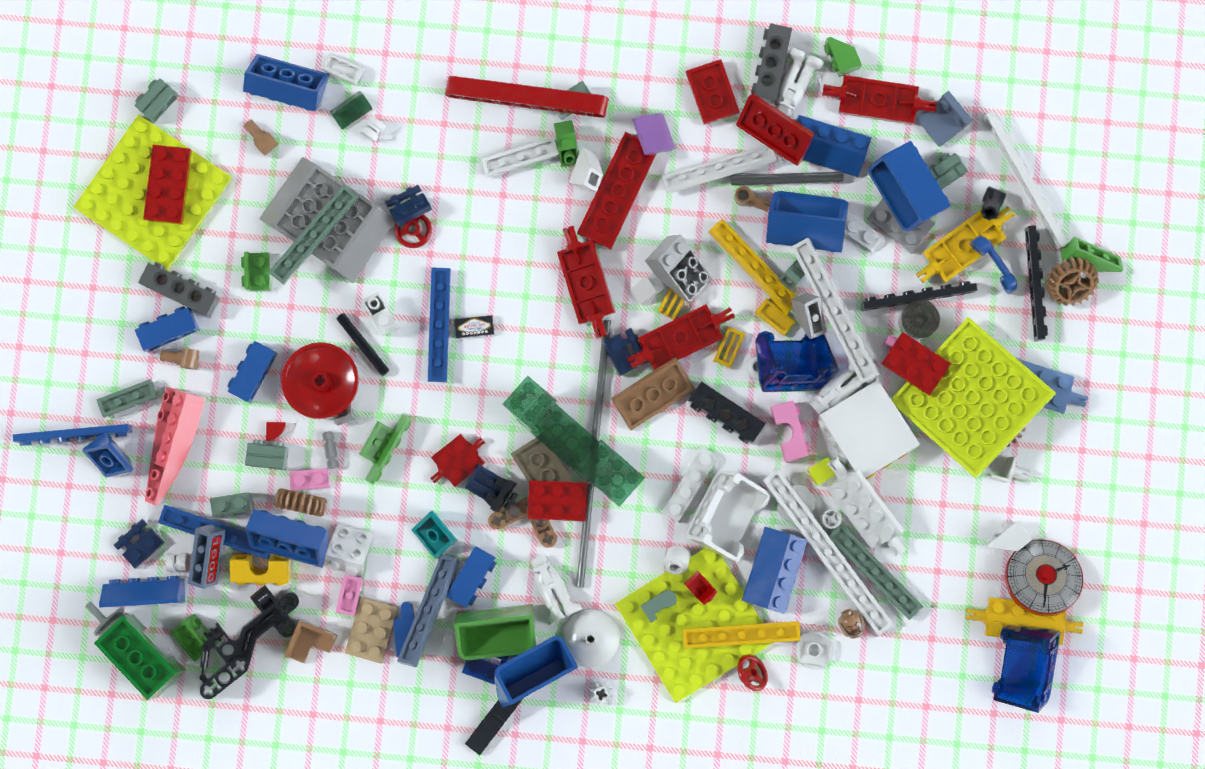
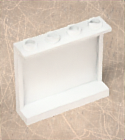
M879 380L866 386L818 417L819 421L817 423L823 432L826 431L829 435L828 441L833 448L836 447L840 452L838 456L842 463H847L850 472L859 469L865 478L909 451H913L920 445Z

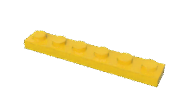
M722 218L708 233L787 315L793 309L791 299L797 296L778 281L779 277Z
M799 621L682 629L684 649L801 641Z

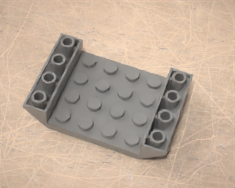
M302 157L259 219L294 242L344 184L359 199L311 254L353 283L392 228L395 220L376 204L323 168Z

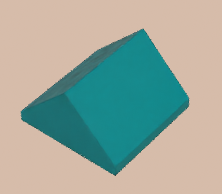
M431 510L411 529L434 559H437L459 541L434 510Z

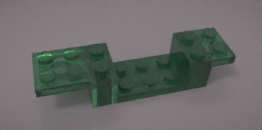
M527 375L504 401L502 406L516 417V421L584 481L587 483L591 482L613 503L620 507L645 477L602 439L598 441L556 404L557 400Z

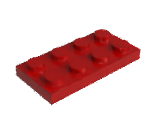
M754 93L749 95L736 123L737 127L796 166L801 164L815 133Z
M152 145L143 216L144 221L183 225L192 154L190 148Z

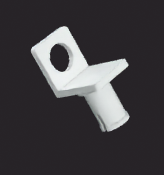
M1008 457L1002 477L993 474H985L984 477L1003 483H1011L1012 477L1027 482L1030 477L1025 475H1031V471L1015 466L1016 457Z

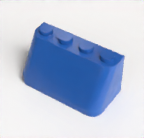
M912 141L882 155L868 169L875 186L901 228L906 232L915 229L951 206L947 196L941 190L938 181L933 177L928 165L924 162Z
M777 191L773 193L770 203L766 243L793 246L809 238L815 250L842 253L849 203L841 198Z
M553 636L495 669L496 693L502 708L514 704L578 668L565 641L559 636Z

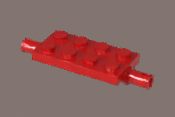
M848 75L843 76L841 87L823 85L822 96L839 98L838 114L913 125L915 114L918 110L935 113V106L937 105V101L920 99L918 97L919 86Z
M569 226L562 229L567 241L566 248L558 251L557 255L578 324L592 323L595 338H601L602 336H607L602 319L605 316L616 313L594 240L583 243L578 242L575 227Z
M707 304L638 337L642 351L627 357L628 362L637 360L631 363L630 366L634 368L648 361L653 370H656L675 357L679 361L723 339L719 327L721 324L735 318L734 313L726 316V314L732 312L731 307L717 314H712Z

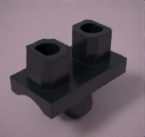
M498 477L494 486L499 488L501 492L498 496L489 492L484 501L491 506L490 509L498 513L502 507L506 510H509L511 505L517 507L519 503L515 499L518 494L513 491L517 483L513 480Z

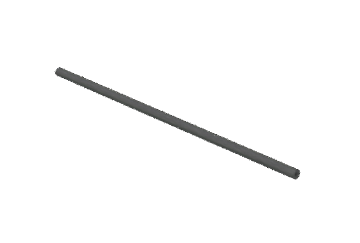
M604 320L603 322L607 336H602L587 476L586 521H583L576 582V587L583 588L608 357L602 342L610 338L611 320Z

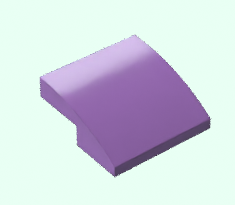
M651 114L632 119L644 155H655L659 152H670L676 149L664 114Z

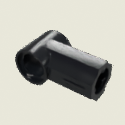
M988 186L982 202H984L981 210L983 218L987 220L997 218L1007 193Z

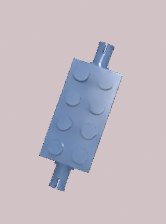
M1018 359L1056 392L1054 397L1043 408L1061 414L1065 413L1068 402L1085 408L1087 404L1085 401L1088 400V396L1072 392L1071 390L1075 379L1074 376Z

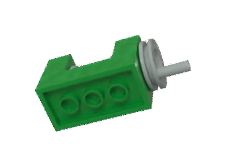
M91 601L85 606L101 623L93 632L95 636L99 635L94 644L147 701L158 698L186 671L173 656L166 657L145 635L143 631L147 628L134 614L129 615L127 612L123 614L125 610L121 607L106 618Z

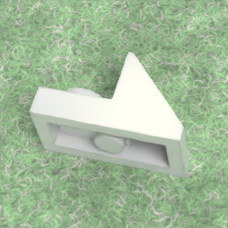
M653 273L648 277H644L630 290L639 304L642 305L668 286Z

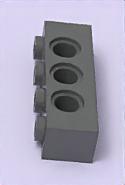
M770 23L769 29L765 28L763 40H766L765 47L761 46L759 58H762L761 65L757 64L755 76H758L757 83H753L751 94L754 93L767 103L775 105L792 28ZM776 42L779 44L780 48L773 49L771 48L770 43ZM772 60L776 66L768 67L766 61ZM768 78L772 84L766 86L762 83V80Z
M148 262L138 281L139 284L208 318L211 317L220 297L215 295L217 291L207 286L205 289L198 287L200 283L190 278L186 281L182 279V274L174 270L171 273L165 271V266L157 262L154 265ZM162 276H166L167 282L160 285L159 279ZM179 284L184 285V290L181 293L176 292V287ZM200 292L201 299L196 302L193 301V295Z

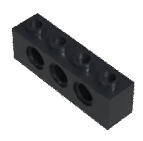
M702 381L688 401L691 404L689 407L698 413L700 410L707 414V419L713 423L718 421L728 433L735 432L739 435L738 439L745 444L749 442L752 444L766 424ZM706 399L714 400V408L708 409L705 407L704 401ZM728 409L731 412V417L723 419L720 415L721 410ZM738 420L746 421L747 428L744 430L738 429Z

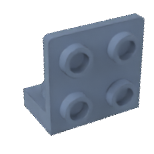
M949 90L937 101L935 113L924 111L916 118L938 147L949 141L973 120Z

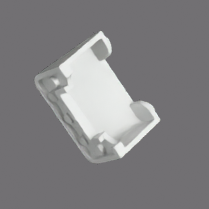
M720 470L714 476L688 528L687 538L738 563L744 555V547L739 542L755 510L766 508L772 494L737 472Z

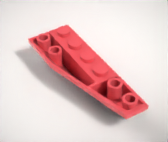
M166 387L162 397V405L157 414L145 494V502L155 506L159 505L170 489L189 453L206 399L171 387Z

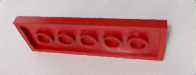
M625 131L577 231V235L589 241L594 240V243L609 250H612L657 155H644L638 137Z

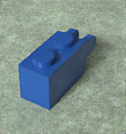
M410 601L402 603L401 617L394 621L396 657L400 655L415 618L413 604Z

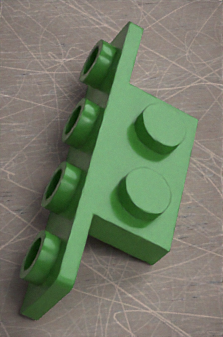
M403 413L394 429L379 421L375 424L359 452V455L374 463L365 479L369 483L374 485L380 479L382 469L391 460V453L394 448L399 446L403 432L407 431L411 424L410 416Z

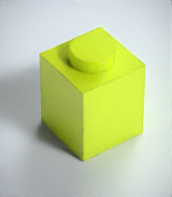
M826 457L807 469L816 486L835 475L827 465L832 459L829 460Z

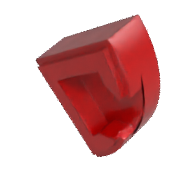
M266 422V441L278 438L284 432L286 422Z

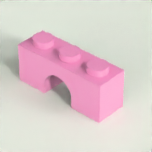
M794 400L771 406L770 410L774 425L785 424L792 430L790 441L780 444L784 462L808 457V452H811L809 442L804 440L803 434L806 433L804 424L799 422L798 415H801L799 405L795 404Z

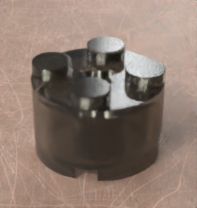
M916 300L909 303L901 311L898 319L900 331L916 341L924 340L931 336L940 324V315L937 308L931 302L925 300ZM916 318H922L923 322H921V325L915 321Z

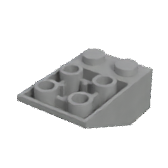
M681 234L667 236L645 260L655 276L687 303H690L712 279Z

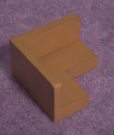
M299 620L284 657L305 663L312 646L330 653L338 635L304 620Z

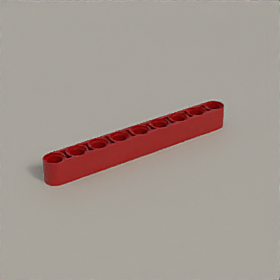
M448 76L445 96L454 99L598 118L606 117L609 102L607 96L459 76Z

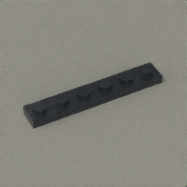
M1036 225L1027 226L1024 230L1034 342L1045 340V336H1048V327L1044 325L1046 307L1043 306L1042 298L1045 297L1044 287H1041L1043 270L1039 267L1041 250L1038 249L1037 242L1040 241L1039 230H1036Z
M970 281L960 282L959 286L952 287V284H946L936 290H933V287L921 289L922 292L914 293V290L902 292L903 295L895 296V293L884 295L883 299H876V296L865 298V302L861 303V309L863 312L971 294L978 291L976 283L971 284Z

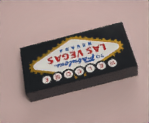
M493 315L454 319L457 339L495 335Z

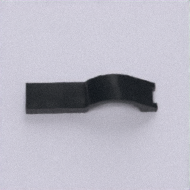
M523 699L502 708L499 700H497L465 742V745L480 756Z

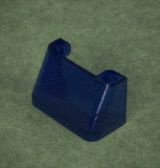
M763 331L755 339L759 386L762 392L816 391L823 388L840 370L825 334L810 339L805 333L801 340L773 341L775 339L774 334Z
M1007 625L1005 628H1002L1000 639H1003V644H1006L1001 678L997 682L995 681L992 687V693H994L993 700L1039 713L1048 703L1051 695L1060 631L1047 628Z

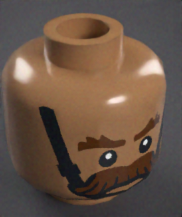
M851 608L841 612L838 625L843 635L851 639L863 635L866 623L861 612Z

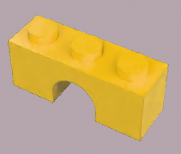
M233 554L230 558V582H236L238 585L274 583L277 586L288 584L291 579V559L271 555L268 561L269 567L259 569L253 564L252 554Z

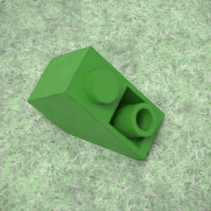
M832 37L826 38L824 50L827 56L830 55L832 60L830 63L834 73L837 72L838 77L860 69L862 64L855 47Z
M573 121L554 123L561 167L575 165L579 155Z

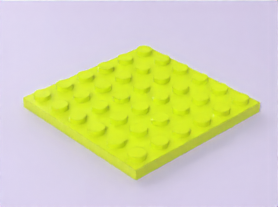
M138 114L73 208L153 262L165 266V270L168 271L233 177L192 150L183 225L144 221L143 216L152 145L188 147Z
M967 317L934 352L950 362L951 365L932 394L928 396L906 382L891 400L901 413L976 479L1054 397L1056 392L972 319Z
M707 548L700 550L690 557L688 569L684 573L672 574L666 571L615 603L675 703L737 666L739 659L743 655H755L772 644L761 643L684 649L682 629L762 623L753 606L742 601L744 592L722 556ZM697 570L718 591L714 599L705 605L684 585ZM665 590L674 592L677 597L676 603L672 607H665L655 614L657 619L651 623L642 610L641 605Z

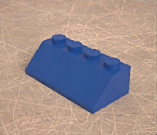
M256 54L244 73L243 92L316 112L322 101L329 74Z
M798 115L796 122L815 133L803 157V161L858 178L872 137Z
M253 510L245 528L250 548L323 568L329 542L328 531L325 528L308 525L301 520L294 521L283 515H273L266 510Z
M764 527L742 601L785 614L808 540Z
M179 575L167 576V580H159V577H147L148 581L140 582V578H129L126 583H121V579L109 580V584H103L99 608L185 602V580L179 579Z

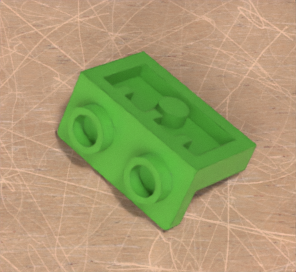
M244 252V257H241V267L244 268V275L241 277L242 287H245V290L248 292L271 291V277L269 273L270 253Z
M193 614L184 619L170 633L194 662L201 658L202 644L207 640L203 633H209V630L202 623V620L196 614Z

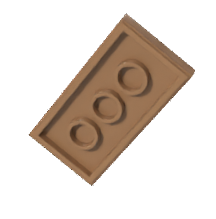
M675 357L613 396L611 400L631 431L693 392L695 388Z

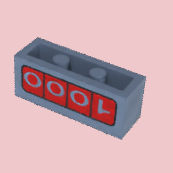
M211 524L195 529L188 584L201 589L218 584L225 529Z

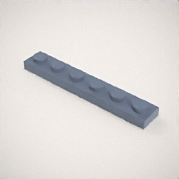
M445 555L440 556L397 659L400 664L417 667L460 561L457 558Z

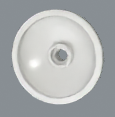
M589 609L576 613L567 621L563 629L562 639L565 641L577 665L595 668L608 663L615 656L620 643V634L616 623L609 615L599 610ZM589 635L594 636V642L589 643L587 637Z

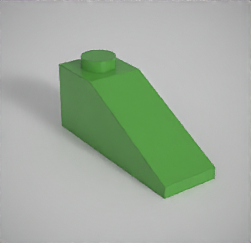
M1075 236L1060 251L1062 263L1063 258L1069 261L1070 257H1073L1075 260L1079 256L1082 260L1086 259L1089 263L1093 264L1097 272L1123 271L1120 256Z

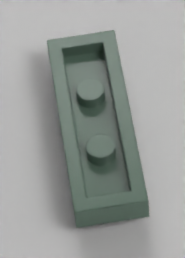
M152 379L96 400L102 417L106 418L156 399L158 395Z

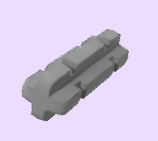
M332 431L324 432L322 437L323 441H325V456L328 459L327 468H338L336 445L333 442L334 433Z

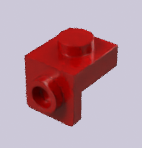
M698 570L684 583L703 605L712 601L718 593Z

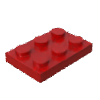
M722 59L685 71L703 125L740 113Z
M901 332L881 365L930 396L951 363L904 332Z
M529 480L527 519L586 521L587 482Z

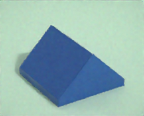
M107 432L96 438L82 450L105 477L129 473L133 470L130 458Z

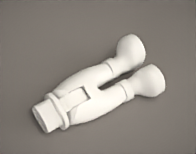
M791 48L789 52L792 64L789 65L788 71L782 80L778 92V100L776 101V104H778L776 109L787 116L790 115L791 110L794 111L795 106L804 96L809 80L812 77V72L823 65L821 59L811 55L808 56L804 69L801 71L797 83H795L800 66L806 57L803 51L796 48Z
M849 358L847 368L844 367L840 373L831 378L823 386L818 396L815 397L816 400L810 404L819 415L850 397L862 386L858 376H856L844 387H841L855 373ZM872 378L868 380L866 383L871 384L876 380L875 378Z
M545 555L531 561L534 568L532 571L536 586L547 604V608L550 609L549 625L565 618L552 590L556 592L567 617L582 610L580 604L570 601L571 597L567 593L560 574L550 565L551 562L547 561Z

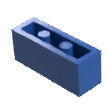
M182 306L175 309V313L170 315L163 314L158 316L154 322L150 323L147 321L138 325L139 328L135 329V333L142 350L148 353L200 331L192 310Z
M256 341L253 344L250 343L245 352L247 354L244 361H240L236 369L238 372L235 378L232 377L227 385L229 388L227 392L250 404L278 354Z
M475 546L446 597L465 608L468 605L472 606L478 597L475 595L478 588L482 590L487 581L485 578L488 571L492 573L497 564L495 562L496 557Z

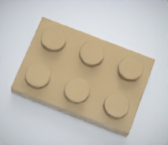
M361 597L345 654L382 664L398 607Z

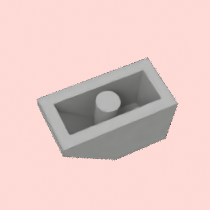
M804 293L791 299L794 316L810 339L827 332L819 296Z

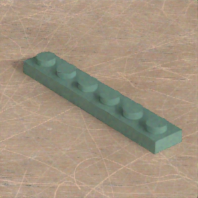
M343 184L270 269L269 273L285 285L359 197Z
M842 523L828 535L845 556L908 620L912 619L923 608L918 600Z

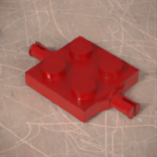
M460 433L431 457L439 471L431 476L430 479L433 480L437 477L433 481L435 484L444 477L456 487L474 472L478 464H485L477 449L485 444V441L480 437L471 444Z

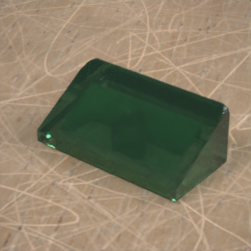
M359 91L332 109L330 114L343 130L373 108L363 93Z

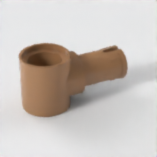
M252 119L244 124V128L253 137L255 142L253 144L264 156L279 145L268 131H262Z
M741 186L737 188L734 195V201L737 205L753 206L768 212L771 201L756 196V193L752 192L750 188ZM745 192L748 195V199L740 200L738 194Z
M182 348V350L176 352L162 350L160 361L177 363V365H180V368L197 370L200 351Z

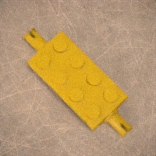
M1006 206L1005 209L999 212L996 219L987 220L983 218V214L979 210L922 253L929 262V265L916 273L917 278L925 274L920 279L921 283H925L930 277L938 274L944 283L951 280L982 257L969 245L977 236L981 235L990 240L993 247L1007 238L1002 232L1001 227L1002 224L1015 216L1014 212L1012 211L1005 215L1011 210L1010 207Z
M988 597L987 607L984 610L966 608V613L974 615H965V620L981 621L985 625L984 636L1063 645L1065 632L1082 634L1083 629L1075 627L1084 626L1083 622L1066 620V611L1055 616H1038L1025 611L1014 600Z

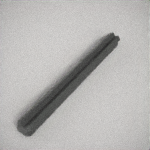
M843 172L732 175L730 177L731 185L842 182L844 180Z

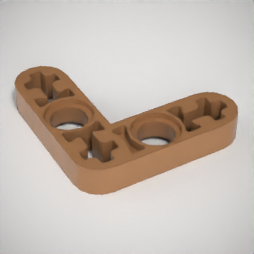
M528 497L517 501L519 503L517 508L520 510V515L517 518L510 517L509 510L504 508L499 513H492L488 518L490 527L497 530L502 529L527 517L528 508L526 505L528 504ZM503 511H505L507 518L510 520L507 523L506 519L500 521V526L492 524L494 516L498 518L504 516L502 514ZM529 519L541 545L546 548L553 547L557 542V537L550 521L545 520L546 523L543 527H537L534 523L535 519ZM548 526L550 530H547L548 535H553L554 537L550 545L547 542H543V539H545L544 533H541V535L538 533V531L544 530Z

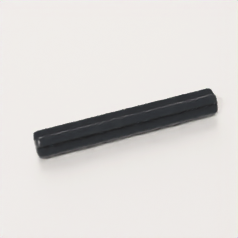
M340 314L336 320L379 374L385 376L390 371L346 314Z

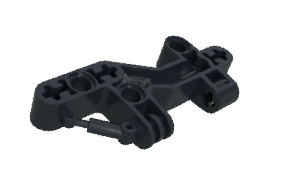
M264 585L250 596V599L261 612L242 626L240 635L237 638H231L218 622L215 623L216 627L214 629L210 628L209 633H203L207 640L202 644L200 662L202 671L199 679L202 681L200 695L204 699L214 698L247 672L257 638L274 626L283 637H291L294 634L296 626L288 614L299 604V598L295 592L287 591L276 599L267 586ZM287 596H289L290 598L294 596V604L291 605L289 603L286 606H284L285 609H287L284 612L282 607L278 603L281 601L283 605L287 602ZM284 623L292 625L290 632L284 633L281 630ZM225 636L227 640L223 641L220 646H217L215 642L217 640L220 642L222 640L221 637ZM225 645H231L234 650L231 654L227 655L223 653L222 648ZM215 648L226 663L207 678L205 671L208 668L210 649ZM236 661H244V668L241 669L240 667H238L236 670H234V673L236 674L234 676L232 671L228 667L231 666V669H233L237 666ZM222 672H226L230 675V679L222 682L219 680V675ZM215 678L217 684L221 687L218 688V686L215 685L212 688L213 693H205V686L207 685L208 687H211L214 684L213 679Z

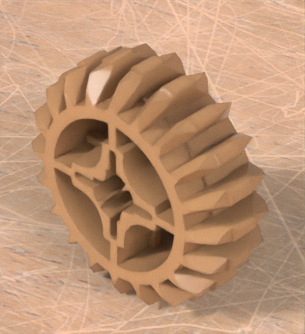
M1079 256L1075 260L1073 257H1070L1069 261L1063 258V263L1059 264L1056 262L1057 267L1051 268V273L1047 274L1048 280H1046L1048 293L1053 300H1056L1059 304L1063 303L1065 306L1069 303L1074 306L1076 302L1082 304V300H1088L1089 295H1094L1093 290L1098 289L1097 283H1099V278L1097 277V270L1088 260H1082ZM1084 273L1086 274V277L1082 278L1080 274ZM1059 285H1063L1064 290L1059 289Z
M283 488L278 489L274 499L276 507L318 517L324 516L327 508V500L323 497Z

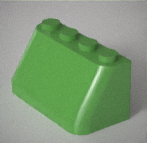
M533 604L458 612L455 615L454 626L458 655L464 660L519 655L536 646Z

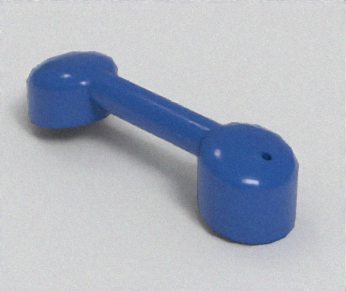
M981 235L972 240L969 245L982 256L988 253L1003 274L1000 277V283L1004 291L1009 295L1016 290V278L1002 261L990 240Z

